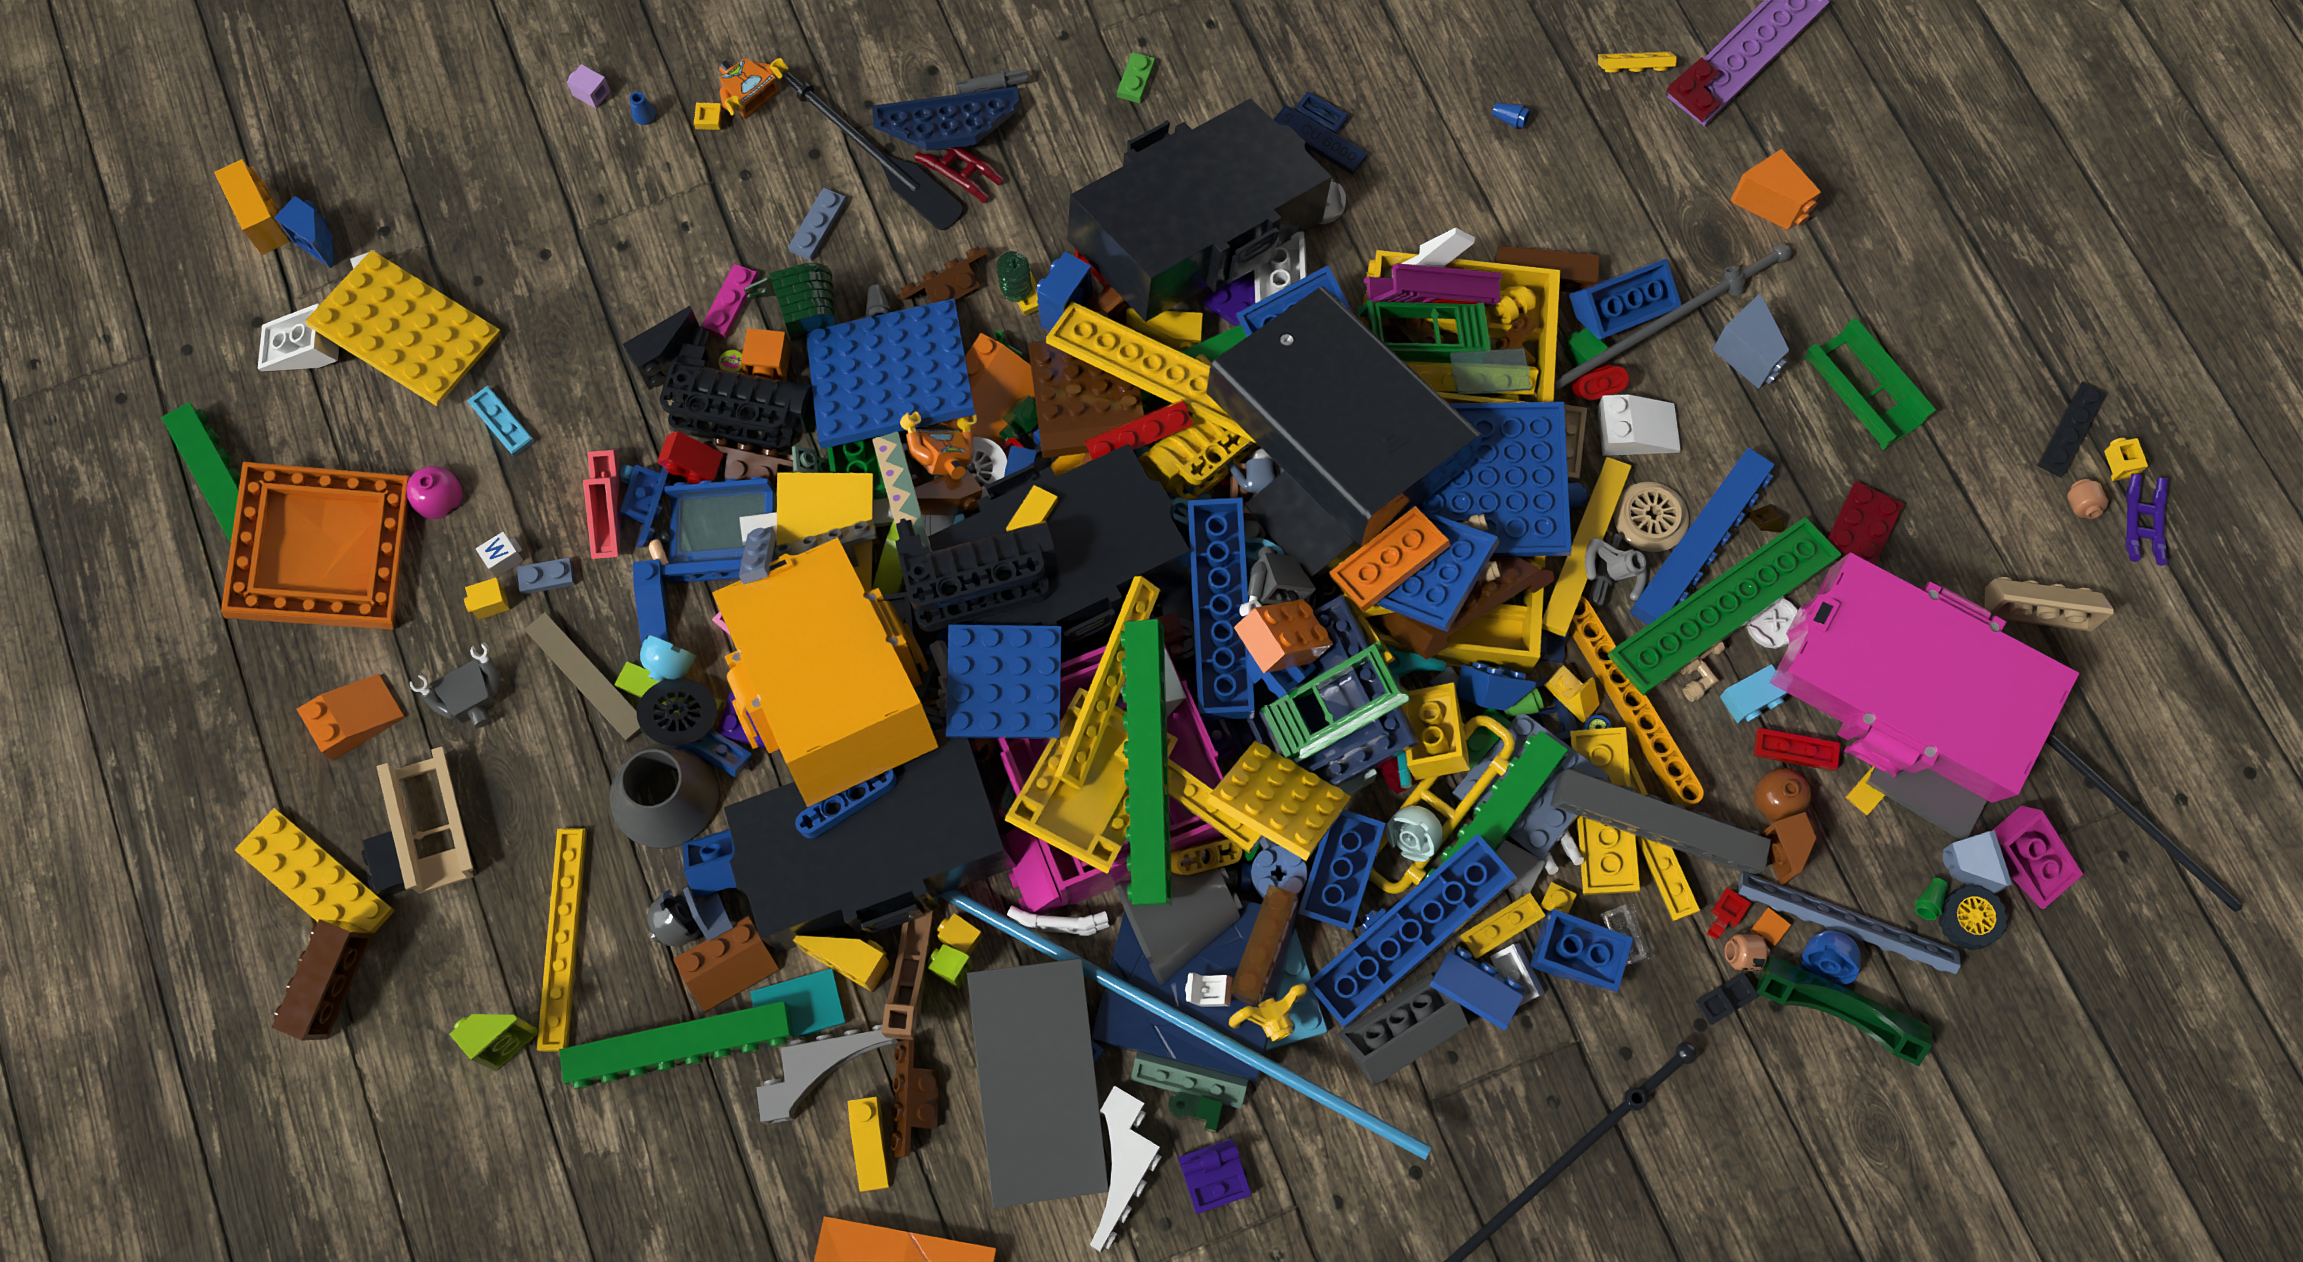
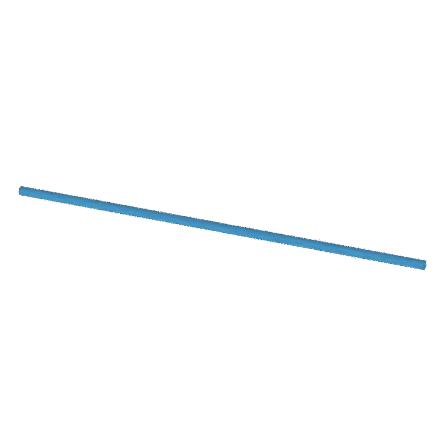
M956 889L938 895L1057 961L1081 958L1083 975L1422 1159H1427L1432 1146Z

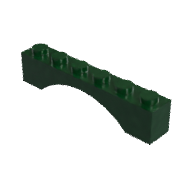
M1770 955L1759 974L1757 994L1784 1006L1808 1007L1838 1017L1871 1036L1892 1055L1914 1065L1920 1066L1932 1047V1026L1778 957Z

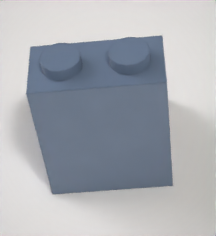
M1759 294L1724 327L1712 349L1758 389L1765 383L1770 385L1778 377L1779 371L1787 363L1784 358L1789 352V348L1763 297Z

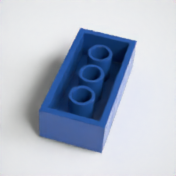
M1347 810L1342 811L1320 842L1298 911L1299 914L1350 931L1353 930L1386 823Z

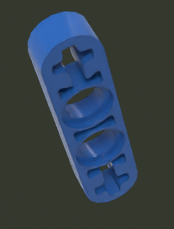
M893 769L884 772L887 779L884 783L880 781L879 775L810 806L797 816L795 822L797 830L806 838L818 837L891 791L897 783L895 772ZM870 780L875 789L872 790L866 782ZM856 788H865V795L861 799H852V792ZM832 803H841V809L837 814L829 815L827 813V809ZM819 812L826 818L825 821L821 820V817L818 815ZM809 819L813 821L811 829L807 827L806 823Z

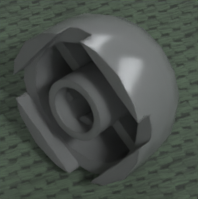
M667 890L658 896L649 908L647 914L648 927L650 928L649 934L658 943L661 942L673 947L684 946L697 938L702 931L693 918L687 900L680 894L674 897L670 895L672 891Z

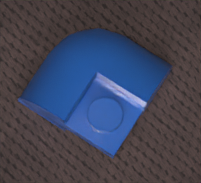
M1251 653L1248 654L1247 659L1248 674L1253 683L1255 684L1260 679H1263L1268 689L1275 693L1279 699L1289 693L1316 669L1315 665L1310 663L1263 673Z

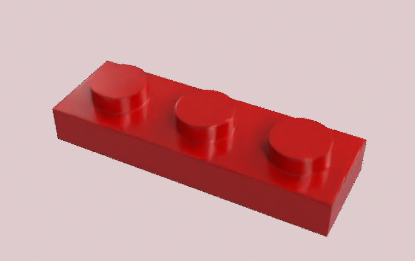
M1758 728L1755 734L1753 756L1836 771L1838 769L1840 743Z

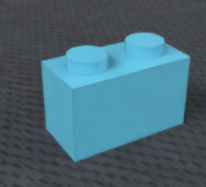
M1772 664L1730 686L1720 696L1737 724L1745 719L1748 723L1752 722L1762 715L1761 711L1769 707L1770 710H1773L1785 702L1783 698L1788 693L1770 684L1776 672Z

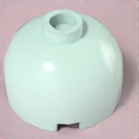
M1411 805L1400 809L1392 816L1385 827L1386 837L1391 846L1394 848L1397 845L1403 850L1401 855L1413 861L1424 862L1428 860L1430 856L1434 855L1442 842V826L1440 821L1431 811L1420 806Z

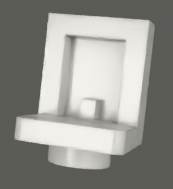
M1189 973L1188 982L1185 987L1186 1001L1201 1007L1230 1006L1233 978L1228 975L1201 976L1197 973Z

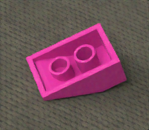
M2020 806L1992 830H1995L2009 876L2041 909H2045L2083 875L2042 810Z

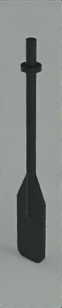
M790 72L785 73L783 80L797 91L796 97L802 102L808 100L881 164L891 189L935 228L947 230L962 216L963 208L961 203L916 164L885 155L814 94L813 85L809 82L803 84Z

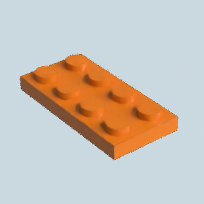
M1415 506L1329 573L1331 578L1364 613L1451 545L1449 540Z

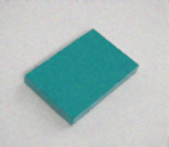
M832 968L750 991L753 1008L782 1001L790 1005L795 1038L846 1024Z

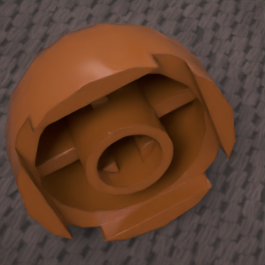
M1787 768L1774 769L1763 775L1755 785L1753 793L1755 807L1770 822L1806 812L1812 797L1810 785L1806 779L1798 772Z

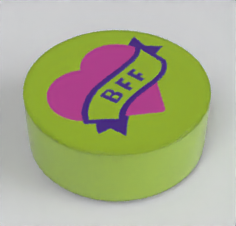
M736 350L724 352L719 358L720 368L722 370L743 373L744 370L741 365L742 354Z

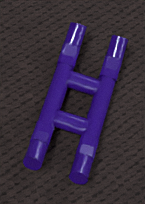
M2131 474L2126 493L2127 536L2125 538V546L2129 559L2132 562H2137L2141 559L2139 537L2153 539L2152 552L2155 556L2156 564L2159 566L2166 565L2168 560L2165 540V505L2169 479L2157 478L2151 505L2139 503L2142 475ZM2138 513L2153 515V529L2138 527Z

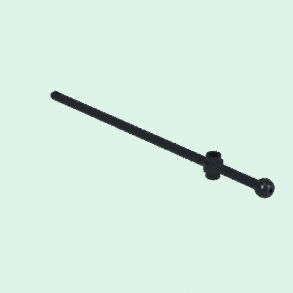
M2055 721L2045 743H2048L2234 912L2242 910V904L2054 735L2055 729L2058 727Z
M1687 1041L1678 1044L1675 1050L1676 1055L1639 1088L1633 1087L1626 1090L1622 1097V1103L1444 1262H1462L1624 1116L1630 1111H1639L1644 1108L1647 1103V1096L1680 1066L1695 1062L1698 1057L1697 1049ZM1632 1095L1636 1096L1638 1100L1637 1104L1632 1101Z

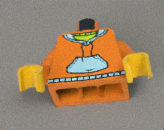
M781 58L774 60L771 64L752 62L748 59H742L736 65L730 60L723 61L719 67V71L723 74L720 78L722 87L719 91L722 107L728 110L731 115H734V111L738 110L741 116L746 119L779 92L775 76L780 79L783 76L781 72L788 70V66Z
M907 412L901 418L900 425L905 430H908L906 437L909 446L908 452L911 457L932 475L950 474L953 479H960L964 476L965 468L971 463L973 456V433H971L970 429L977 421L976 415H971L968 421L965 417L957 420L958 427L963 430L960 433L959 430L915 429V426L921 422V416L918 412H914L911 415Z

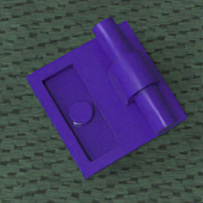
M1233 1139L1178 1157L1196 1215L1251 1196L1239 1160V1152L1234 1145Z

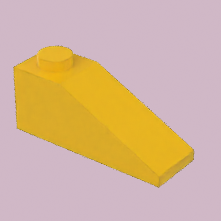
M1126 308V325L1172 349L1183 351L1201 343L1203 313L1165 311L1145 322L1133 309Z
M877 1097L848 1101V1111L859 1190L864 1192L889 1188L881 1101Z

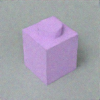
M582 64L576 71L570 74L567 81L572 95L595 109L610 92L605 77Z

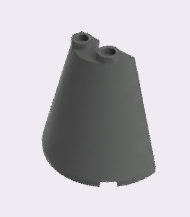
M1224 867L1191 875L1171 874L1172 906L1138 908L1132 905V901L1128 899L1127 887L1131 883V879L1114 883L1134 933L1159 985L1166 983L1241 918L1238 909L1243 907L1236 892L1230 894L1227 888V884L1231 883Z

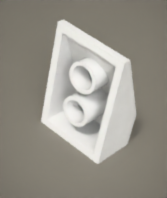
M317 303L262 325L258 370L275 371L320 368L338 361L339 345L306 325L305 320L320 304Z
M1633 395L1602 396L1597 407L1602 456L1679 453L1681 451L1674 403Z

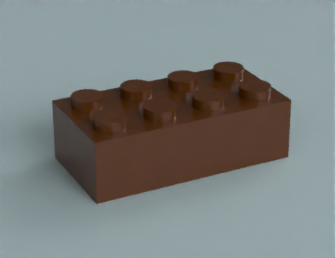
M319 919L310 932V942L307 949L302 952L298 959L299 967L295 976L290 979L286 986L287 994L283 1003L278 1006L274 1013L275 1021L272 1028L302 1041L328 1039L374 933L346 921Z

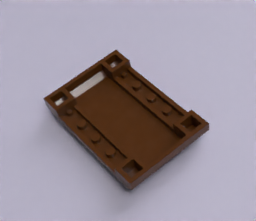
M1046 340L1028 342L1043 458L1089 453L1085 440L1144 416L1139 387L1047 344Z
M1525 556L1491 557L1489 561L1497 562L1500 577L1492 581L1480 580L1476 582L1448 632L1396 612L1365 618L1369 624L1428 660L1448 647L1447 637L1524 589L1532 593L1537 592L1553 582L1554 575L1553 571Z

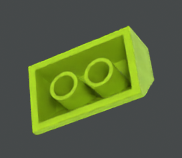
M471 1014L460 1019L455 1024V1029L449 1035L470 1060L497 1071L536 1037L539 1029L515 1015Z

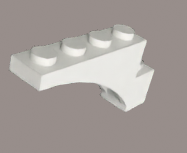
M1116 1086L1113 1087L1100 1110V1114L1106 1118L1110 1135L1112 1171L1106 1208L1090 1244L1092 1248L1099 1252L1104 1247L1108 1250L1117 1236V1233L1113 1232L1118 1221L1125 1222L1132 1210V1207L1128 1206L1133 1195L1136 1197L1140 1196L1147 1183L1143 1180L1148 1169L1153 1172L1162 1157L1157 1154L1160 1150L1159 1146L1131 1130L1133 1126L1138 1128L1146 1115L1142 1111L1144 1103Z

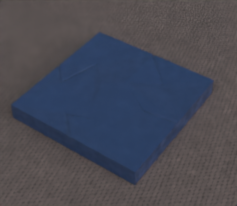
M1341 595L1313 611L1320 625L1326 629L1333 645L1313 662L1316 669L1291 691L1371 646L1347 597ZM1371 660L1319 689L1329 712L1334 716V722L1387 693ZM1260 679L1255 684L1253 683L1254 718L1224 719L1241 757L1253 742L1256 741L1266 745L1270 750L1285 758L1261 709L1279 698L1268 689L1265 681ZM1315 693L1296 702L1311 734L1330 725L1325 719L1326 715ZM1402 706L1299 764H1296L1293 758L1287 759L1292 760L1296 765L1308 772L1316 774L1327 783L1339 787L1419 745L1420 742Z
M1240 900L1243 908L1238 909L1241 918L1166 983L1159 985L1124 911L1108 972L1265 1056L1269 1038H1267L1263 1027L1246 1019L1241 1022L1239 1028L1235 1029L1230 1027L1229 1019L1246 1006L1259 1008L1258 1005L1270 998L1278 1001L1298 918L1297 913L1293 912L1290 918L1291 911ZM1283 932H1286L1282 942V935H1284ZM1281 942L1280 950H1277V948H1279L1278 945ZM1276 951H1279L1278 955H1276V960H1274L1275 954H1277ZM1197 973L1201 976L1228 975L1232 977L1230 1006L1201 1007L1186 1001L1185 987L1188 982V974ZM1104 986L1091 1039L1095 1043L1133 1052L1139 1051L1256 1082L1259 1081L1260 1070Z

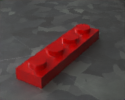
M1182 399L1085 440L1092 460L1128 443L1132 450L1138 449L1193 425V422Z

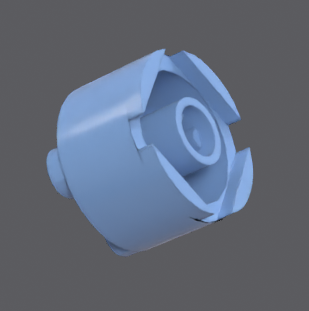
M1282 846L1263 850L1257 855L1252 865L1251 889L1268 906H1288L1304 890L1307 880L1306 864L1302 858ZM1275 872H1280L1281 876H1283L1282 881H1277L1276 876H1274Z

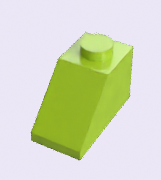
M944 944L940 950L936 948L928 960L930 964L928 967L929 971L960 990L965 982L967 973L971 972L974 967L970 956Z

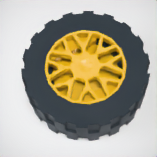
M1966 886L1946 897L1938 923L1939 927L1941 926L1943 930L1942 933L1948 937V941L1952 944H1956L1962 949L1975 950L1983 949L2000 939L2003 931L2006 930V920L2008 918L2005 913L2006 908L2004 904L2002 905L2000 898L1997 895L1995 896L1992 891L1983 889L1981 886Z

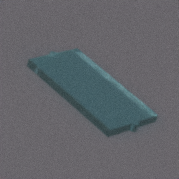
M1524 349L1454 352L1450 354L1453 369L1451 376L1455 380L1457 395L1525 391L1531 389L1528 372L1530 367L1527 366Z

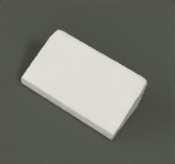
M1519 943L1513 944L1490 956L1500 976L1505 979L1507 976L1512 977L1522 984L1521 988L1525 990L1519 1006L1545 994L1533 968L1529 967L1530 962Z

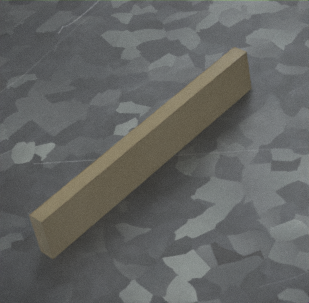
M545 612L524 629L627 742L631 741L642 731L637 721V711Z

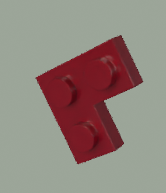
M1701 57L1668 86L1666 92L1703 122L1720 107L1721 102L1705 89L1718 78L1720 72Z

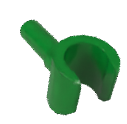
M994 331L995 337L999 339L998 342L1022 358L1023 353L1010 346L1005 341L1002 332Z

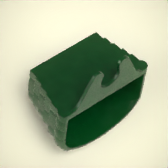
M814 262L792 266L771 272L768 277L744 288V292L766 288L762 291L748 294L747 299L777 297L791 341L804 338L807 333L815 329H824L833 326L835 323L833 274L826 265Z

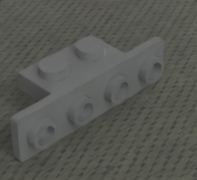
M873 520L859 521L854 525L841 529L836 528L827 533L807 536L802 540L792 543L780 544L774 547L772 562L784 554L798 555L838 537L852 567H858L857 557L852 545L877 538Z

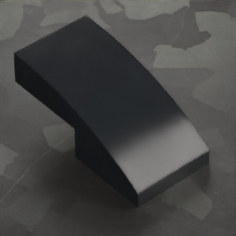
M1743 972L1695 1002L1710 1025H1713L1755 1000L1759 995Z

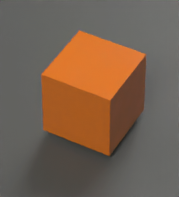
M747 328L741 365L745 374L786 381L791 353L786 333Z

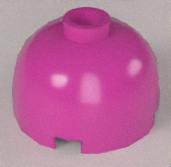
M435 465L422 467L415 471L409 478L406 487L407 499L412 508L422 517L429 519H439L448 516V512L460 505L463 496L462 486L455 475L444 467Z

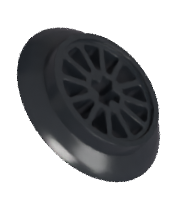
M687 678L667 679L653 685L641 697L637 707V721L644 734L657 743L669 746L686 745L702 738L712 728L717 717V703L711 691L703 684ZM674 697H675V701L672 702V701L670 700V698H674ZM679 697H684L682 701H679ZM679 710L681 716L676 717L674 711ZM676 726V731L671 732L672 728ZM680 726H683L685 730L680 731Z

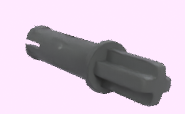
M1026 69L1003 73V70H1000L1001 73L956 81L958 94L1007 88L1006 86L1029 81L1028 72Z
M1607 532L1604 542L1618 550L1622 536L1615 533L1613 543L1611 544L1612 532ZM1601 557L1596 569L1597 576L1594 580H1591L1592 587L1588 598L1590 605H1593V607L1603 606L1607 589L1612 585L1611 577L1607 571V562Z

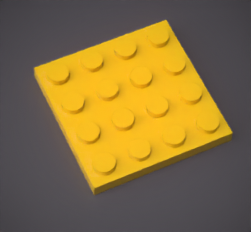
M1254 741L1211 792L1207 803L1307 861L1345 809L1351 796L1340 788L1322 780L1316 774L1296 765L1292 760L1270 750L1266 745Z

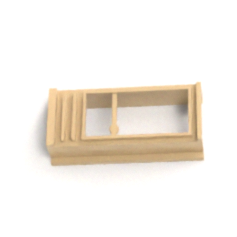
M443 747L431 750L432 759L394 770L388 763L377 766L405 889H414L419 894L474 877V869ZM436 770L449 824L425 832L418 831L413 835L400 780ZM451 829L455 844L454 849L418 859L414 843L415 839L422 840L425 836Z

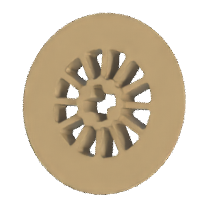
M1641 482L1625 489L1621 493L1613 513L1615 527L1622 538L1631 546L1647 552H1661L1674 547L1683 538L1689 526V513L1683 499L1673 489L1656 482ZM1649 496H1653V502H1652V503H1651V501H1650ZM1661 498L1663 501L1658 505L1657 499ZM1666 503L1670 506L1669 508L1662 509ZM1649 510L1653 511L1654 515H1658L1655 520H1651V516L1647 515ZM1638 521L1642 522L1639 526H1636L1634 523ZM1644 526L1648 527L1647 532H1644L1641 529ZM1652 527L1654 528L1656 534L1651 533Z

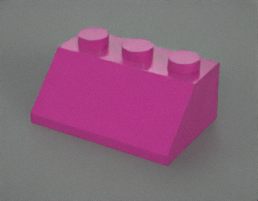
M1019 827L1014 828L1006 836L1017 867L1012 868L1013 872L1008 873L1013 888L1019 887L1023 897L1018 899L1022 911L1030 914L1045 915L1063 908L1036 836Z

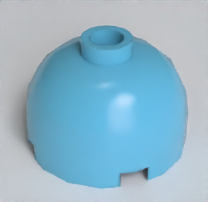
M651 635L646 636L640 651V661L643 667L650 671L648 677L659 682L665 679L682 678L688 673L696 658V655Z

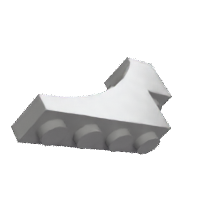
M882 1025L872 1027L873 1031L862 1033L861 1029L844 1032L845 1036L833 1038V1035L829 1034L818 1036L815 1042L805 1043V1040L788 1042V1047L781 1048L785 1082L781 1083V1079H772L765 1081L764 1086L756 1087L761 1123L769 1125L794 1120L793 1114L798 1106L829 1074L861 1054L879 1047L898 1043L899 1040L885 1038L882 1034Z

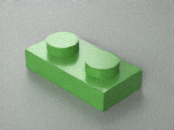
M1134 52L1131 53L1117 90V97L1141 103L1155 65V58Z

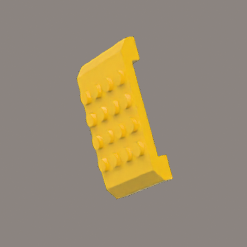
M1079 687L1060 722V739H1051L1023 789L1007 813L1005 821L1108 874L1126 840V827L1130 826V815H1127L1125 810V799L1129 797V786L1125 784L1124 772L1125 769H1128V766L1114 755L1128 737L1127 730L1123 726V714L1127 712L1114 706L1082 789H1074L1055 777V773L1088 694V691ZM1167 733L1168 758L1178 738Z

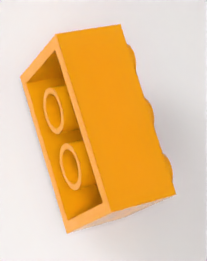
M243 159L214 172L242 231L262 255L290 242L285 231L274 218L280 212L274 200L270 199L268 195L270 193L269 188L264 180L260 179L253 166L248 167Z

